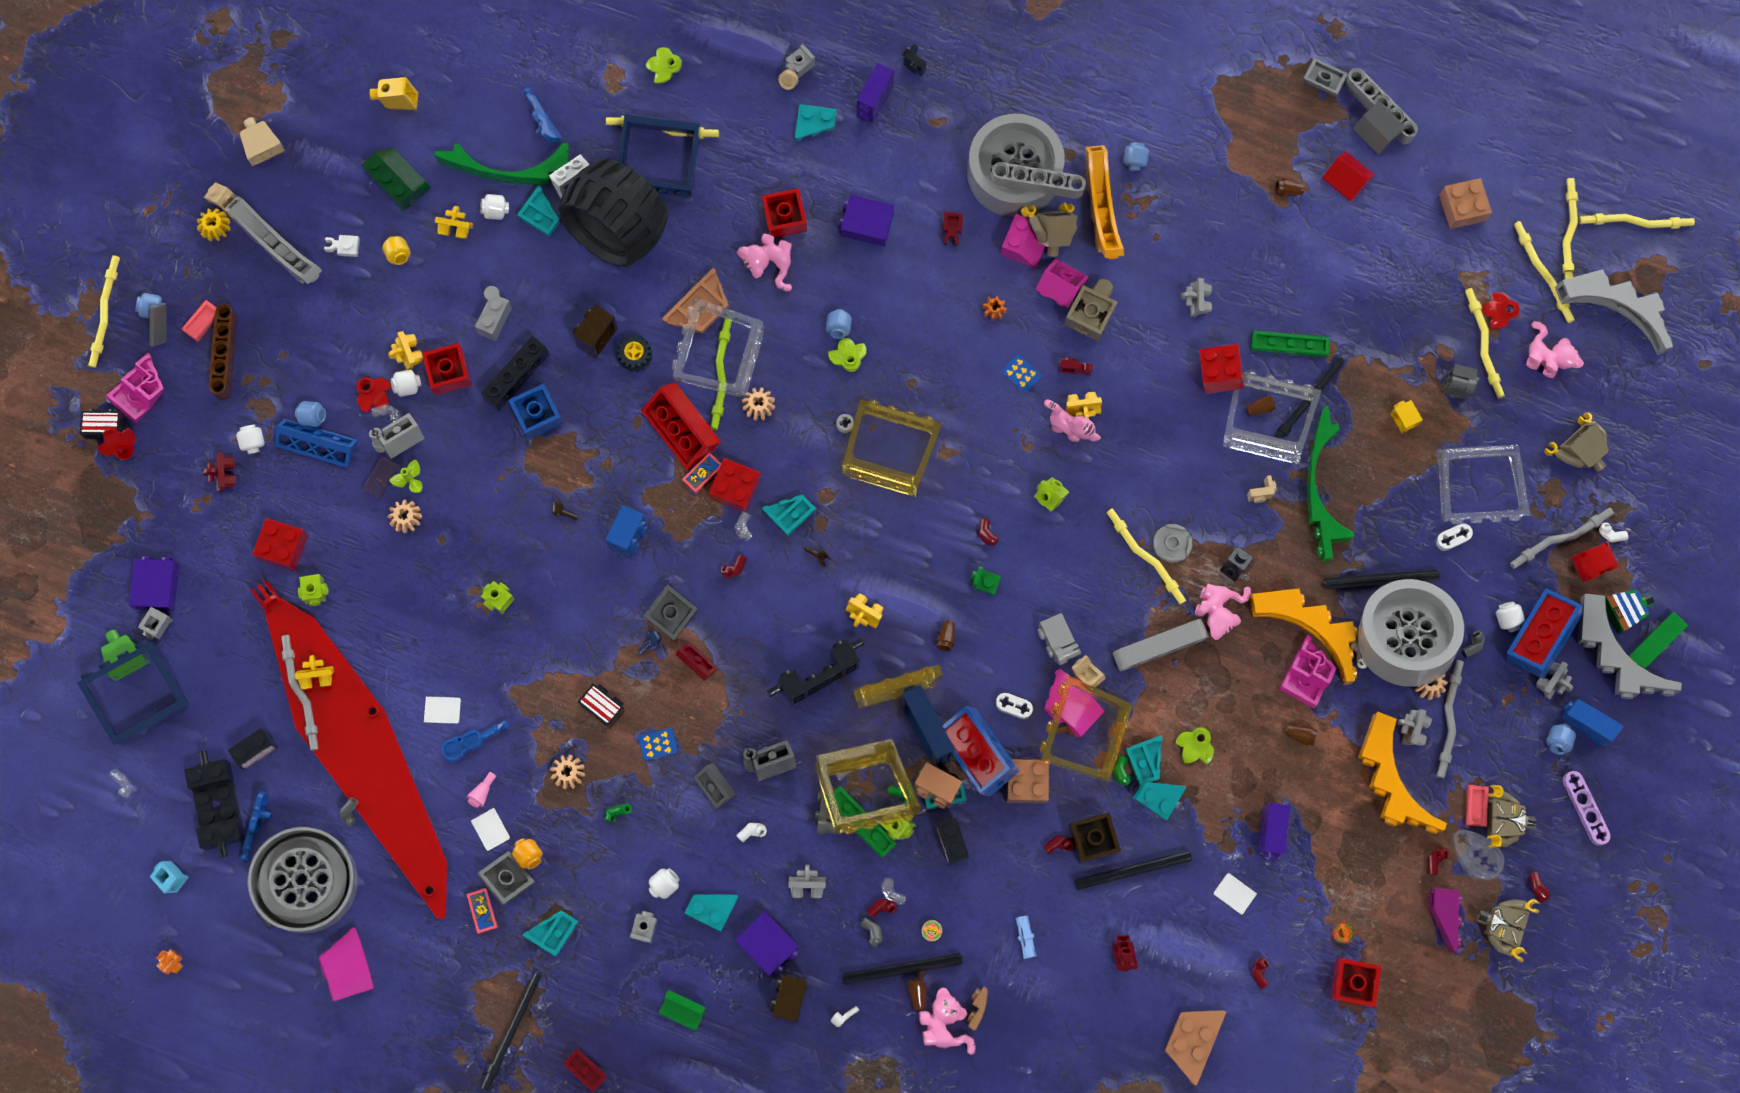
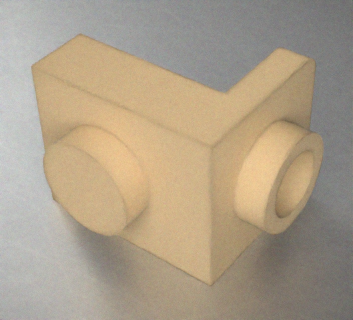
M214 183L204 196L208 202L221 207L223 210L237 197L229 188L218 183Z
M1271 475L1266 476L1264 479L1265 487L1249 490L1247 493L1248 502L1262 503L1266 499L1273 497L1274 492H1276V483L1274 480L1272 481Z
M1086 655L1082 659L1077 660L1074 666H1072L1075 677L1090 691L1106 679L1104 674L1091 663Z

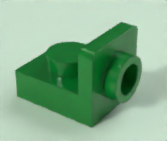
M979 566L978 571H973L970 582H973L972 589L994 596L1001 576L984 571L983 567Z

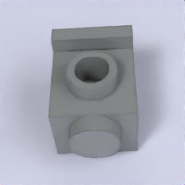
M803 44L786 58V69L794 71L798 78L815 66V57Z
M150 607L138 628L143 630L142 635L151 640L156 637L160 640L173 619Z
M642 911L641 915L636 914L630 935L631 939L652 943L657 919L653 918V913ZM643 922H646L648 925L645 930L640 928Z

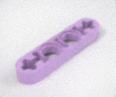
M1577 771L1568 772L1563 777V785L1589 839L1598 846L1608 843L1611 836L1583 776ZM1571 777H1576L1577 781L1575 782V784L1569 783ZM1579 787L1582 788V790H1578L1575 793L1573 792L1574 789H1577ZM1580 793L1584 794L1587 798V802L1584 805L1577 801V796ZM1588 812L1595 814L1596 820L1594 823L1586 820ZM1598 824L1600 825V827H1597V830L1596 828L1591 829V827L1596 826ZM1598 832L1604 834L1602 840L1596 838Z

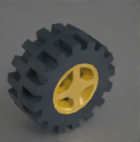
M629 335L618 344L617 357L624 369H629L631 372L633 370L639 372V369L644 370L645 366H649L652 360V350L648 341L643 339L642 336L637 337V335H633V337H630Z

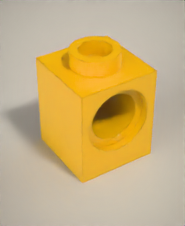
M1412 400L1406 403L1405 401L1397 403L1390 413L1401 434L1418 426L1423 421Z

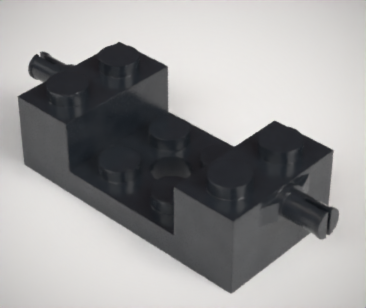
M859 638L852 643H849L848 640L845 642L841 640L832 646L833 649H831V659L835 666L833 664L828 665L823 669V673L807 677L805 683L802 682L796 670L792 672L787 670L780 675L781 678L778 679L777 685L767 690V693L771 698L781 692L784 694L790 707L859 669L860 660L854 650L865 645L863 640Z
M202 750L198 752L201 763L195 767L184 769L187 787L193 792L199 828H196L199 848L206 851L218 848L219 858L228 857L226 845L241 842L245 839L230 762L225 759L211 762L208 759L207 750ZM220 800L222 808L219 811H214L212 809L213 803Z

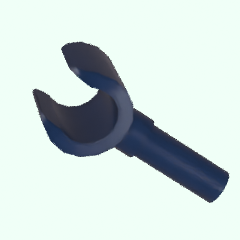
M657 631L648 634L650 641L637 651L639 655L643 654L652 645L660 643L661 637Z

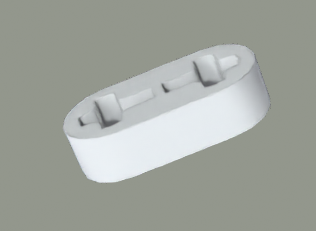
M1460 524L1446 530L1437 536L1436 546L1440 550L1447 551L1461 545L1472 537V528L1467 524ZM1461 530L1467 532L1465 537L1463 535L1457 537L1456 535ZM1443 537L1445 539L1452 538L1448 546L1446 543L1442 544Z
M1002 693L996 699V707L1001 712L1020 719H1026L1032 714V704L1025 699L1008 693ZM1008 698V703L1013 704V707L1010 705L1002 707V703L999 700ZM1024 704L1029 712L1021 714V710L1015 708V705L1022 707Z

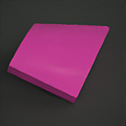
M147 353L136 362L135 368L121 379V383L106 395L107 400L134 423L138 422L147 413L164 391L157 370L153 365L151 355Z
M1307 635L1295 655L1279 690L1314 709L1318 705L1324 689L1330 684L1336 667L1326 658L1322 650L1317 649L1311 641L1312 638Z
M1061 669L1055 671V682L1050 688L1049 698L1044 709L1055 724L1065 722L1076 737H1081L1105 711L1076 680Z
M352 927L329 950H326L319 956L322 974L328 982L333 1001L373 989L369 968L356 928Z

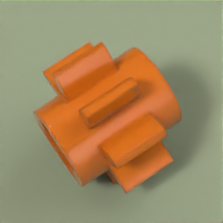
M998 296L994 299L988 297V304H983V309H987L984 316L991 317V321L994 318L1001 320V313H1006L1007 310L1003 307L1005 300L1000 301ZM993 306L997 307L996 311L992 310Z
M172 949L168 952L162 951L156 957L159 960L157 967L167 975L171 972L177 974L183 967L180 964L183 958Z

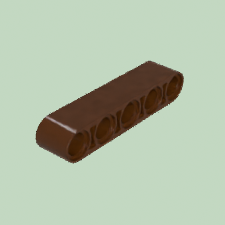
M220 304L215 310L209 390L220 400L228 398L231 394L237 314L228 304ZM230 312L228 317L222 318L224 313ZM228 330L227 335L221 336L223 331ZM222 349H227L224 354L219 355ZM221 367H225L224 372L218 373ZM219 386H224L222 391L216 392Z

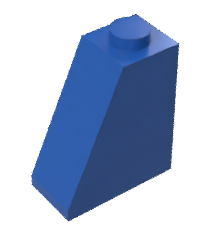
M1580 699L1574 702L1569 701L1562 709L1564 713L1561 718L1599 748L1612 742L1624 727Z

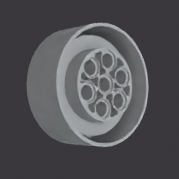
M1007 114L997 117L986 123L977 132L972 141L967 167L968 183L976 199L984 207L996 214L1008 217H1015L1016 214L1023 216L1021 209L1025 206L1028 208L1030 205H1034L1036 212L1048 205L1055 195L995 185L991 180L992 164L1003 162L1063 172L1065 156L1062 143L1049 125L1033 116ZM1010 150L1013 152V154L1008 155L1005 153V151ZM1029 154L1031 158L1027 159L1023 155ZM996 172L997 176L1005 175L1003 172ZM1021 175L1015 176L1016 179H1023ZM1040 178L1034 179L1037 183L1043 182ZM1055 181L1053 184L1059 186L1060 182Z
M1397 580L1379 588L1368 600L1357 629V647L1367 667L1383 680L1395 685L1408 687L1426 685L1443 676L1452 665L1464 636L1463 617L1455 601L1439 587L1420 580ZM1403 617H1408L1411 621H1406ZM1390 625V626H1392L1394 629H1389V628H1387V626ZM1421 627H1427L1429 630H1423ZM1404 635H1409L1412 639H1407ZM1387 644H1393L1395 647L1391 648ZM1422 645H1428L1430 649H1426ZM1405 653H1410L1413 657H1408Z
M309 827L287 829L268 839L255 854L248 873L249 895L258 913L274 926L295 933L318 932L338 922L351 907L358 887L356 864L348 849L328 833ZM311 856H316L318 859L314 867H309L308 859ZM290 857H295L297 860L296 865L289 868L287 860ZM326 873L328 875L327 883L319 884L318 877ZM305 874L307 882L304 885H299L297 878ZM280 875L286 877V883L283 886L276 884V879ZM294 892L297 899L294 903L289 904L286 898L288 894ZM311 892H316L318 895L314 903H309L307 899Z

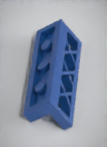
M284 418L276 427L274 446L348 468L351 463L352 452L357 447L358 440L320 428L302 426L299 422ZM281 435L288 436L291 443L281 442ZM301 440L306 441L310 448L304 449L298 442ZM316 447H325L328 454H321ZM337 451L346 453L345 460L339 459L335 453Z

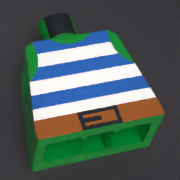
M1638 590L1623 592L1605 598L1606 612L1617 634L1626 631L1650 615L1647 607L1654 605V599L1650 594L1641 597Z

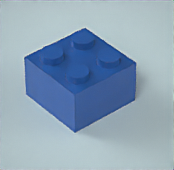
M544 384L508 400L527 440L563 424Z
M622 505L605 539L608 548L628 558H631L632 554H636L640 546L638 542L641 536L644 537L648 530L644 514Z

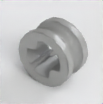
M848 414L840 415L836 423L837 429L842 433L852 431L854 427L853 418ZM844 419L847 422L850 421L847 428H843V425H840Z

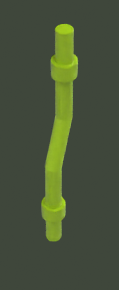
M730 318L724 319L723 328L718 338L720 342L716 356V368L719 388L716 403L712 407L711 412L713 417L710 428L712 430H718L720 417L723 416L724 412L723 402L727 384L723 361L726 346L731 337L729 332L732 319Z

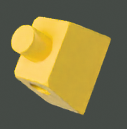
M406 77L382 79L378 83V89H370L371 100H380L388 109L417 110L418 91Z

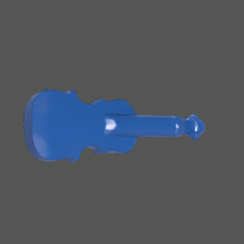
M528 87L525 88L524 95L528 97L527 101L535 109L532 116L540 126L536 133L539 136L543 135L548 141L558 142L561 139L560 133L551 123L536 96L532 94V90Z
M502 721L500 724L493 725L492 728L482 733L473 729L465 733L463 737L458 736L455 738L454 736L442 744V754L448 762L454 763L464 758L466 752L481 747L484 740L499 734L502 729H508L509 723Z
M259 791L242 846L243 854L239 858L241 862L249 860V851L252 849L254 834L258 833L262 819L271 820L272 812L265 811L269 799V794Z

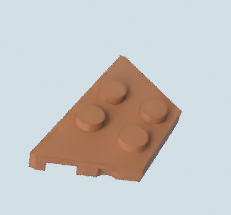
M712 268L662 318V321L666 324L703 334L729 308L716 270Z
M1226 1011L1181 1012L1166 1046L1165 1052L1195 1086L1198 1084L1225 1017Z

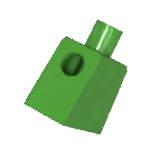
M112 630L105 634L109 644L101 648L104 661H110L112 664L118 660L116 656L127 650L129 654L134 652L137 644L130 636L123 635L120 637L117 630ZM143 653L108 672L109 677L118 681L149 664L150 661Z

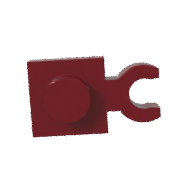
M944 212L943 233H948L944 238L945 245L948 244L949 239H954L955 246L958 245L959 237L957 234H962V213Z
M1064 358L1060 360L1058 372L1091 375L1093 364H1082L1074 358Z

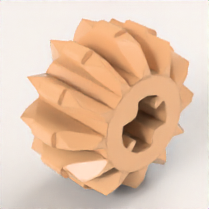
M753 388V394L747 392V398L742 400V403L745 404L743 411H748L747 417L754 415L755 421L758 419V416H761V419L764 421V414L767 416L772 415L770 410L775 409V405L772 404L775 402V399L770 397V391L764 393V389L760 388L759 392H757ZM757 402L759 404L762 402V406H755V403Z
M403 500L402 505L399 502H395L397 507H390L392 514L388 515V518L391 520L389 523L391 527H395L397 532L402 529L404 533H407L408 528L411 531H415L414 524L420 526L418 519L422 518V515L419 513L421 510L419 506H415L413 501L408 504L406 500ZM406 513L408 518L404 520L402 515Z
M1445 674L1432 682V686L1428 684L1418 686L1414 692L1421 691L1420 698H1424L1427 694L1428 700L1433 699V696L1439 698L1441 696L1440 693L1446 691L1443 686L1447 685V681L1442 680Z
M562 755L561 763L557 760L554 761L558 767H551L550 769L552 772H555L551 778L552 780L558 779L555 783L557 786L563 783V789H567L568 783L574 789L575 781L578 784L582 783L578 776L585 777V773L580 772L585 767L583 764L578 765L580 763L579 758L573 761V756L569 755L566 761V758ZM566 768H569L570 770L573 769V771L570 772V776L567 777L566 774L563 775V773L566 772Z

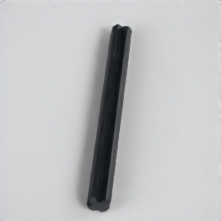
M1438 569L1324 578L1323 587L1325 590L1377 586L1404 579L1425 582L1438 581L1440 573Z
M1184 851L1078 878L1074 881L1077 890L1187 863L1192 861V855L1190 851Z
M961 953L843 973L842 979L846 985L960 965L963 963Z

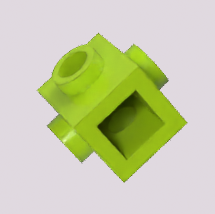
M1051 477L1047 481L1043 480L1036 487L1038 491L1034 497L1041 505L1052 512L1070 492L1063 487L1060 481Z
M320 574L300 577L301 587H298V595L302 601L309 604V606H317L321 602L326 601L328 586L327 583H324V578Z
M494 581L484 587L481 595L484 600L483 605L491 611L496 609L501 614L514 601V597L508 592L510 589L501 582L497 584Z
M892 808L880 823L887 830L886 833L894 840L909 838L914 832L913 827L916 825L912 821L913 817L905 810L902 812L899 808Z

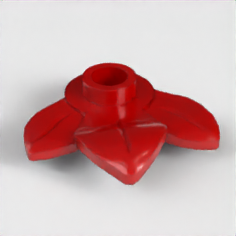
M1496 292L1492 293V301L1482 306L1481 312L1492 318L1490 329H1500L1506 327L1510 319H1514L1519 315L1520 307L1517 302L1509 300L1506 294ZM1507 307H1513L1514 310L1508 312L1506 309Z
M365 377L360 379L357 383V391L359 393L357 403L362 411L367 413L372 406L378 408L388 407L389 398L385 392L391 388V384L384 378L373 380ZM370 385L369 390H364V386Z
M129 428L121 433L116 429L104 430L103 438L105 443L99 445L97 449L106 456L116 455L121 460L129 459L134 453L133 444L136 442L134 432Z

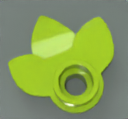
M658 48L656 51L657 56L650 58L645 65L650 71L656 72L654 78L656 84L668 81L672 74L677 73L682 67L680 57L672 54L668 48Z
M842 338L838 343V350L829 351L828 357L834 365H840L845 370L854 372L859 368L861 359L865 357L867 350L864 343L855 346L851 339Z
M1198 727L1192 732H1183L1178 736L1175 743L1184 747L1182 753L1184 763H1192L1200 758L1205 764H1209L1213 758L1214 749L1210 744L1211 735L1206 728ZM1199 734L1205 736L1203 741L1197 740Z

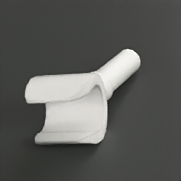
M854 1007L843 1016L837 1012L831 1019V1022L837 1027L841 1026L846 1019L859 1011L858 1007Z

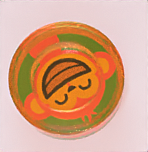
M1339 923L1333 929V937L1339 943L1350 942L1354 937V929L1349 923Z

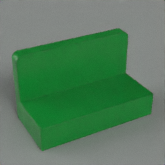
M668 990L659 1013L692 1030H697L706 1008Z

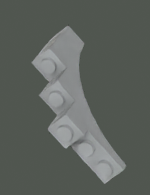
M237 196L224 209L255 243L261 245L298 282L309 284L318 279L319 273L322 270L285 241L242 198Z
M1603 269L1562 280L1555 287L1562 305L1575 302L1592 303L1619 312L1642 330L1651 342L1657 355L1664 354L1673 347L1672 340L1665 329L1664 321L1659 315L1665 309L1658 293L1637 298L1636 290L1632 286L1631 281L1610 286L1609 279Z
M1584 594L1580 598L1583 615L1579 620L1577 644H1583V647L1595 648L1597 646L1596 669L1608 674L1616 671L1615 695H1621L1622 699H1633V697L1640 694V690L1645 694L1662 692L1663 696H1674V694L1681 691L1682 683L1666 680L1648 672L1637 665L1623 651L1609 626L1605 596Z

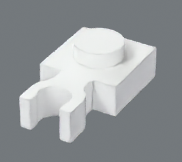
M339 235V240L325 237L327 243H332V246L324 247L326 252L337 250L338 256L358 257L360 241L358 236Z

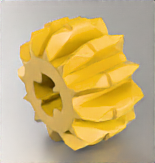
M215 208L213 212L211 209H208L207 214L201 213L203 218L197 219L199 224L197 229L201 232L203 238L207 237L212 242L214 238L220 241L221 235L226 237L225 231H230V220L226 218L225 212H220L219 209Z

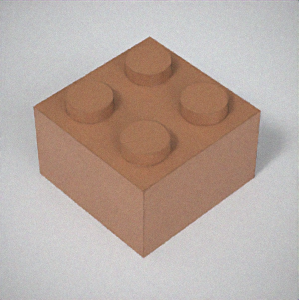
M1481 178L1445 186L1439 194L1450 229L1484 222L1492 214Z
M1012 759L1020 772L1007 782L1006 803L1047 804L1049 801V760Z
M926 762L914 784V790L917 791L916 794L921 798L927 799L929 797L934 800L936 806L942 809L945 807L950 808L961 788L962 781Z

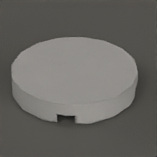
M1167 524L1156 532L1153 539V549L1161 560L1168 563H1178L1190 554L1192 538L1184 527L1177 524Z

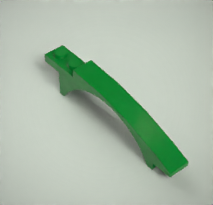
M562 143L558 150L543 163L533 168L516 172H503L487 168L474 161L460 144H454V151H435V157L438 163L485 179L513 184L551 186L549 175L570 162V148L568 143Z
M1328 406L1322 409L1315 428L1309 457L1307 480L1309 526H1317L1314 529L1315 538L1319 541L1317 555L1318 558H1321V563H1329L1333 559L1331 543L1350 542L1354 538L1353 531L1342 526L1327 512L1319 498L1315 484V467L1322 447L1339 431V424L1331 425Z

